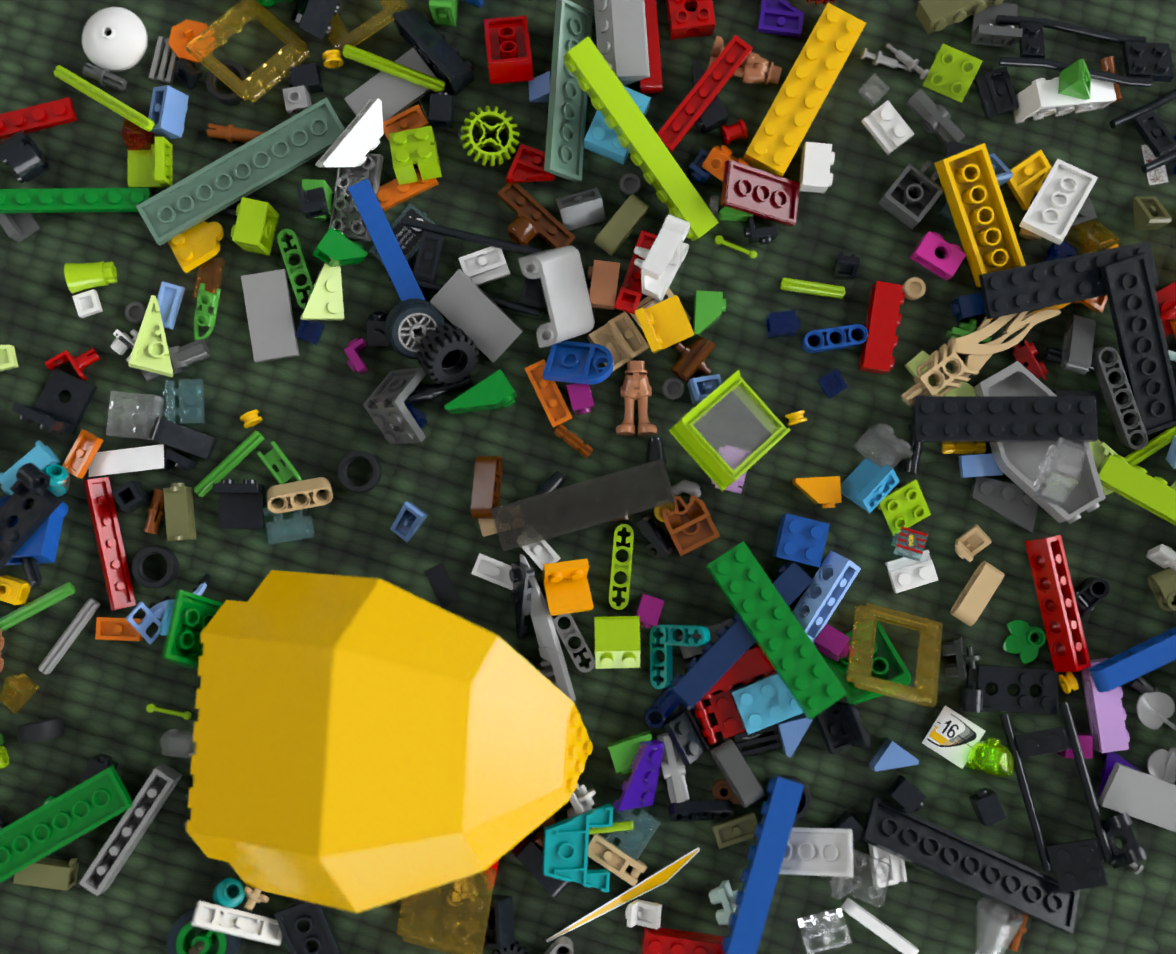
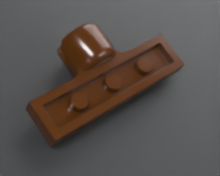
M507 183L497 193V197L517 215V218L507 228V234L513 242L527 245L534 237L539 236L554 249L570 246L575 241L576 237L518 183Z

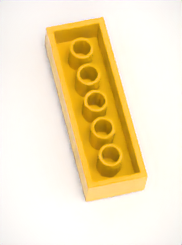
M985 143L935 162L934 164L976 287H981L979 275L1026 266Z

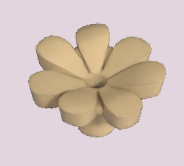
M249 887L244 888L243 892H245L248 899L244 908L249 911L253 910L256 903H267L270 899L268 896L260 894L261 890L258 888H254V890Z

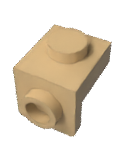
M976 524L956 539L955 551L960 558H966L968 562H971L974 555L991 544L992 540Z

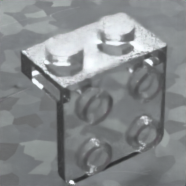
M853 849V877L833 876L830 883L832 888L831 897L839 900L849 894L876 907L883 906L891 873V865Z

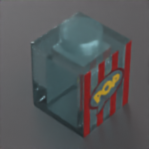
M901 527L900 533H895L891 545L895 546L893 554L920 561L928 534Z

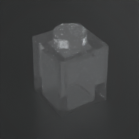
M177 729L165 732L160 742V747L163 748L162 755L181 758L192 757L196 753V742H193L194 732Z

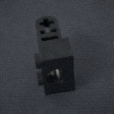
M1123 813L1103 821L1113 860L1107 861V863L1112 865L1114 870L1148 859L1144 847L1139 846L1131 829L1132 822L1128 813ZM1114 837H1117L1121 840V849L1117 848L1114 845Z

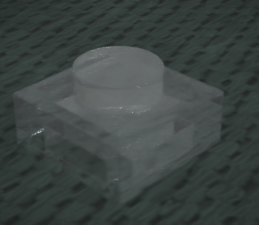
M874 74L859 89L858 93L874 107L890 88Z

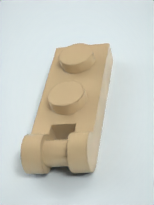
M594 834L588 842V857L632 886L638 883L639 875L647 869L643 862L635 859L599 834ZM629 865L634 867L631 873L625 871Z

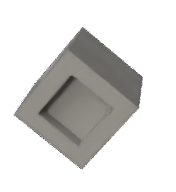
M304 85L282 89L286 111L290 117L312 106L310 94Z

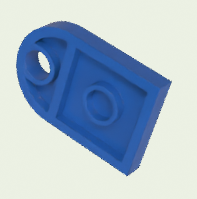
M562 341L551 346L543 377L544 380L587 385L597 384L606 380L611 375L614 368L613 357L606 347L599 344ZM599 363H607L603 368L596 367Z

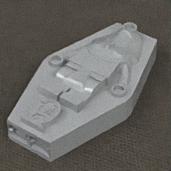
M1018 361L974 387L976 396H1057ZM989 442L998 468L1058 523L1068 521L1070 524L1081 518L1080 513L1085 510L1089 513L1100 507L1099 502L1106 499L1089 442Z

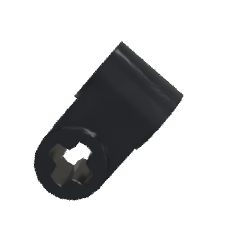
M1089 577L1074 589L1080 617L1091 612L1109 594L1110 585L1106 580ZM1097 582L1099 590L1094 593L1092 587Z

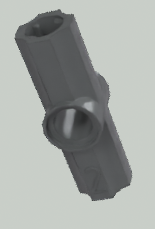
M921 89L905 103L921 119L920 122L925 131L935 134L946 146L948 142L959 143L966 136L950 120L951 117L947 109L942 105H936Z
M203 339L196 340L182 347L168 348L173 374L183 372L189 368V365L210 357V351ZM141 370L143 376L149 382L165 376Z

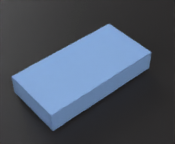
M162 281L157 299L163 327L173 330L185 288Z

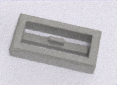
M158 36L149 78L152 81L172 85L176 61L179 58L172 52L167 77L164 78L171 48L168 44L169 38L164 39Z

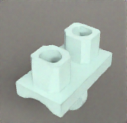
M729 880L722 881L719 887L709 892L711 903H722L724 908L716 912L718 925H728L730 914L735 913L737 906L734 904V900L738 890L732 892Z

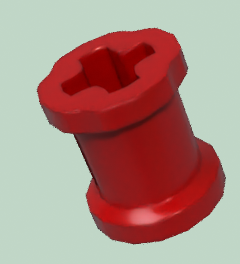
M742 119L738 120V123L729 126L722 125L720 127L722 139L726 145L730 144V141L739 138L746 139L748 137L747 128Z

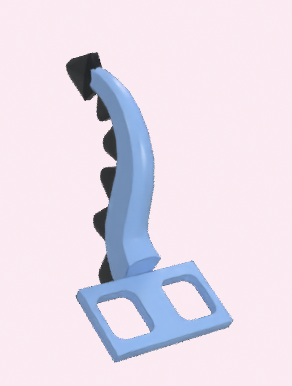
M205 574L198 582L199 587L193 588V594L199 596L203 594L206 586L211 583L208 574ZM166 596L160 603H151L149 609L143 602H140L126 617V620L149 644H152L158 637L160 631L158 629L153 637L150 638L146 634V629L153 622L158 628L160 627L161 622L158 619H161L164 615L168 600H171L169 596ZM142 608L146 616L137 624L133 620V615Z

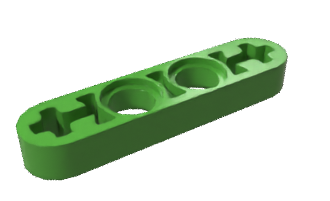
M283 229L278 233L277 242L297 303L302 309H305L307 304L303 303V301L306 300L303 292L299 293V291H307V295L310 296L314 283L297 234L291 229ZM286 235L293 238L290 240V243L294 249L290 250L289 245L283 242L286 240ZM297 254L300 256L299 264L295 266L290 265V257ZM299 275L307 277V282L303 286L296 284V278Z

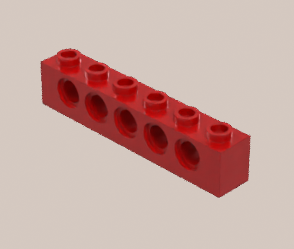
M1061 535L1039 537L1025 541L1054 671L1077 672L1091 667Z

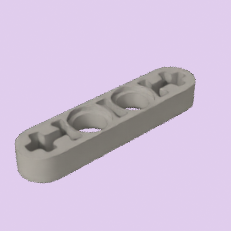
M571 613L561 614L556 618L551 616L554 626L577 669L581 672H590L595 666V659ZM561 617L570 619L571 625L568 629H561L558 626V620ZM577 636L580 638L581 645L579 648L573 649L569 646L568 641L571 637ZM584 647L587 650L583 652L584 657L591 659L588 668L584 665H579L581 662L579 654L576 657L573 654L580 652Z

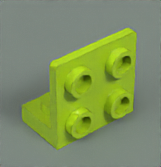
M164 136L155 137V144L128 145V187L168 188L173 185V145Z

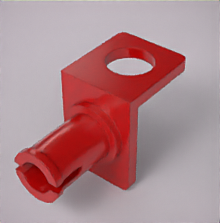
M92 347L77 357L72 356L65 350L44 362V364L50 370H54V368L70 361L78 375L85 381L87 377L83 373L84 368L101 360V358Z

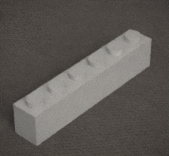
M165 763L153 770L132 802L133 806L126 811L79 884L96 896H99L110 887L183 776L181 773Z

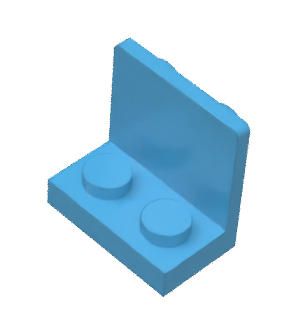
M865 458L841 484V494L870 514L898 484L899 479L894 469L886 464L881 468L868 458Z

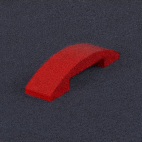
M641 230L636 247L650 250L657 235ZM635 253L632 256L614 306L616 309L634 315L642 297L641 268L635 265L634 261L636 258L645 260Z

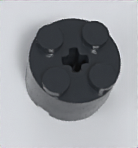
M20 130L0 142V159L5 165H11L15 170L13 174L20 183L29 182L51 169L48 160L46 162L42 161L43 153L28 134L24 135V130Z

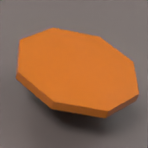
M186 19L172 27L168 44L179 59L184 58L186 61L199 63L213 55L216 37L205 23Z

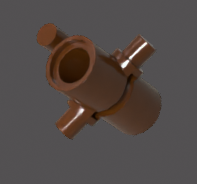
M700 335L690 346H684L681 342L676 343L674 348L679 352L680 358L673 365L671 371L685 382L689 380L695 371L707 376L711 369L706 366L704 360L714 350L715 344Z

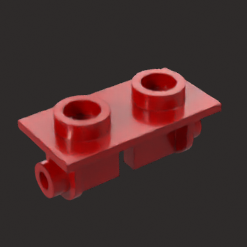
M1025 340V346L1021 347L1020 343L1013 346L1012 354L1016 361L1021 364L1027 362L1029 366L1025 368L1037 379L1043 377L1046 380L1045 374L1049 372L1043 361L1038 363L1035 357L1038 351L1033 342L1028 344L1027 340Z

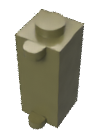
M172 483L171 487L163 488L167 541L195 540L196 527L192 487L185 486L184 483Z
M44 857L14 874L13 883L67 891L76 885L79 862H77V858H71L68 861Z

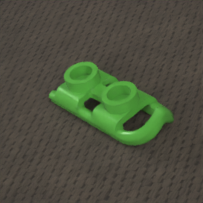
M200 283L194 314L195 341L199 339L204 340L212 333L221 289H216L215 294L204 291V283ZM209 306L213 307L212 314L208 313ZM199 326H208L209 330L203 336H199Z
M275 441L271 442L274 448L267 454L263 455L260 451L257 453L279 484L291 481L294 476L297 481H302L297 470ZM281 459H283V461L286 463L285 467L281 463ZM273 465H276L279 469L277 473L272 468Z

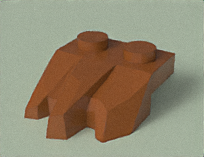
M694 495L690 497V503L687 505L680 496H672L675 507L674 511L662 509L665 526L680 557L720 537L704 502Z

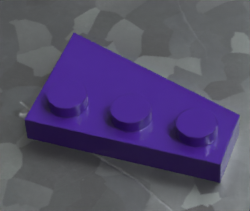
M660 740L641 742L631 765L632 773L628 781H624L621 787L623 793L620 799L615 800L613 805L615 810L623 811L653 805L665 743Z

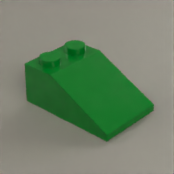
M500 369L444 407L450 414L500 409L501 407L506 409L516 402L514 399L518 396Z

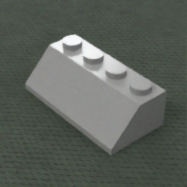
M594 0L597 49L622 85L626 86L650 77L645 1Z

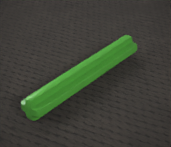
M254 431L194 487L195 493L200 497H204L213 488V483L218 484L221 479L264 440L263 435L258 431Z
M67 582L1 617L0 629L3 632L73 595L76 590L71 582Z

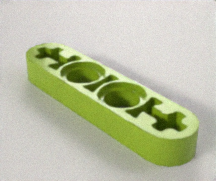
M627 524L617 526L613 538L609 603L616 610L624 609L629 601L634 531ZM623 527L626 528L627 532H630V536L625 539V543H630L629 548L625 546L616 547V542L621 543V536H618L617 533L622 531ZM620 549L628 552L629 557L625 562H619L616 559V553ZM619 571L624 572L627 576L623 584H617L614 580V575ZM613 586L619 588L626 587V592L621 590V597L625 598V602H621L620 606H616V602L612 601V598L617 596V590L613 591Z

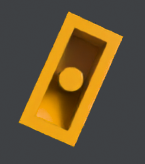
M840 476L792 479V484L814 504H822V508H835V503H842Z

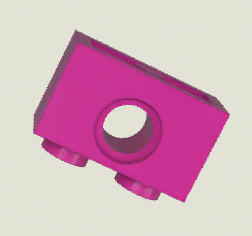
M929 231L922 237L910 259L947 281L954 275L966 254L962 252L958 245L949 244L943 240L944 238L940 234ZM935 250L942 252L943 259L936 257Z

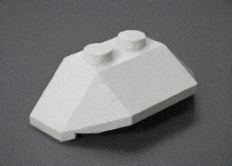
M379 98L370 99L315 165L318 168L361 166L367 159L366 154L380 144L379 139L384 134L382 101Z

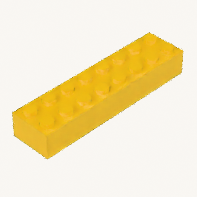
M827 3L743 159L751 164V167L783 177L864 29L866 22Z

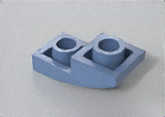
M993 453L959 456L961 478L1003 475V472L994 461Z

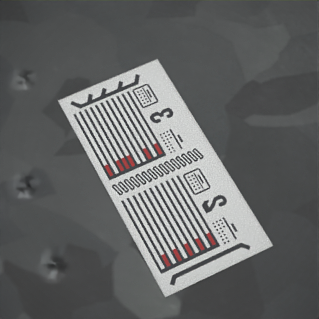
M1142 145L1145 164L1157 159L1147 145ZM1165 165L1147 173L1149 185L1168 182Z

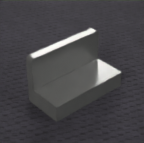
M598 188L556 199L563 226L569 231L606 220L602 197Z
M0 213L1 226L8 237L17 242H21L40 229L31 213Z

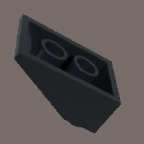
M479 895L477 898L456 899V897L441 899L443 945L501 950L515 942L512 896Z

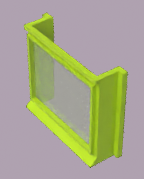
M738 370L687 413L669 432L723 492L790 431V428L787 429L742 379Z

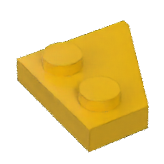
M1042 150L1036 151L1010 169L1013 177L1006 183L1023 210L1031 206L1030 202L1034 195L1039 192L1043 185V180L1052 169Z

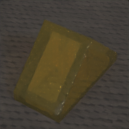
M1096 218L1075 226L1085 254L1106 250L1120 243V239Z
M24 673L9 676L5 679L0 694V701L16 714L40 687Z

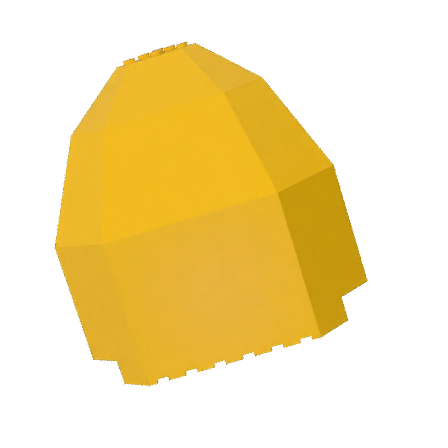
M271 570L248 602L226 600L201 632L200 643H204L203 656H199L198 676H201V687L197 689L195 709H199L198 721L194 722L193 742H196V753L192 755L190 775H194L193 787L189 788L188 808H191V820L187 821L186 831L208 858L229 862L249 888H258L269 893L359 913L487 869L569 801L572 792L576 789L578 778L584 771L585 762L592 753L593 744L575 703L499 636L381 579Z

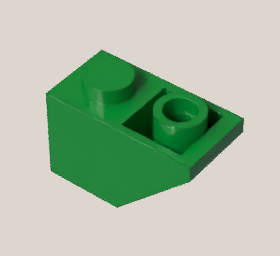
M331 227L313 253L314 256L330 267L362 263L368 254L360 244L353 243L346 238L343 232L337 229L334 230Z

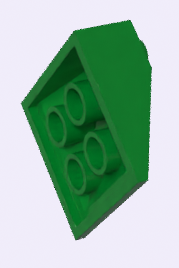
M177 589L162 658L182 667L198 670L199 656H203L204 643H200L201 632L224 603Z
M878 619L845 634L850 637L849 646L851 647L845 658L841 657L838 662H835L821 653L823 659L846 691L845 697L849 704H857L891 694L911 683L910 672Z

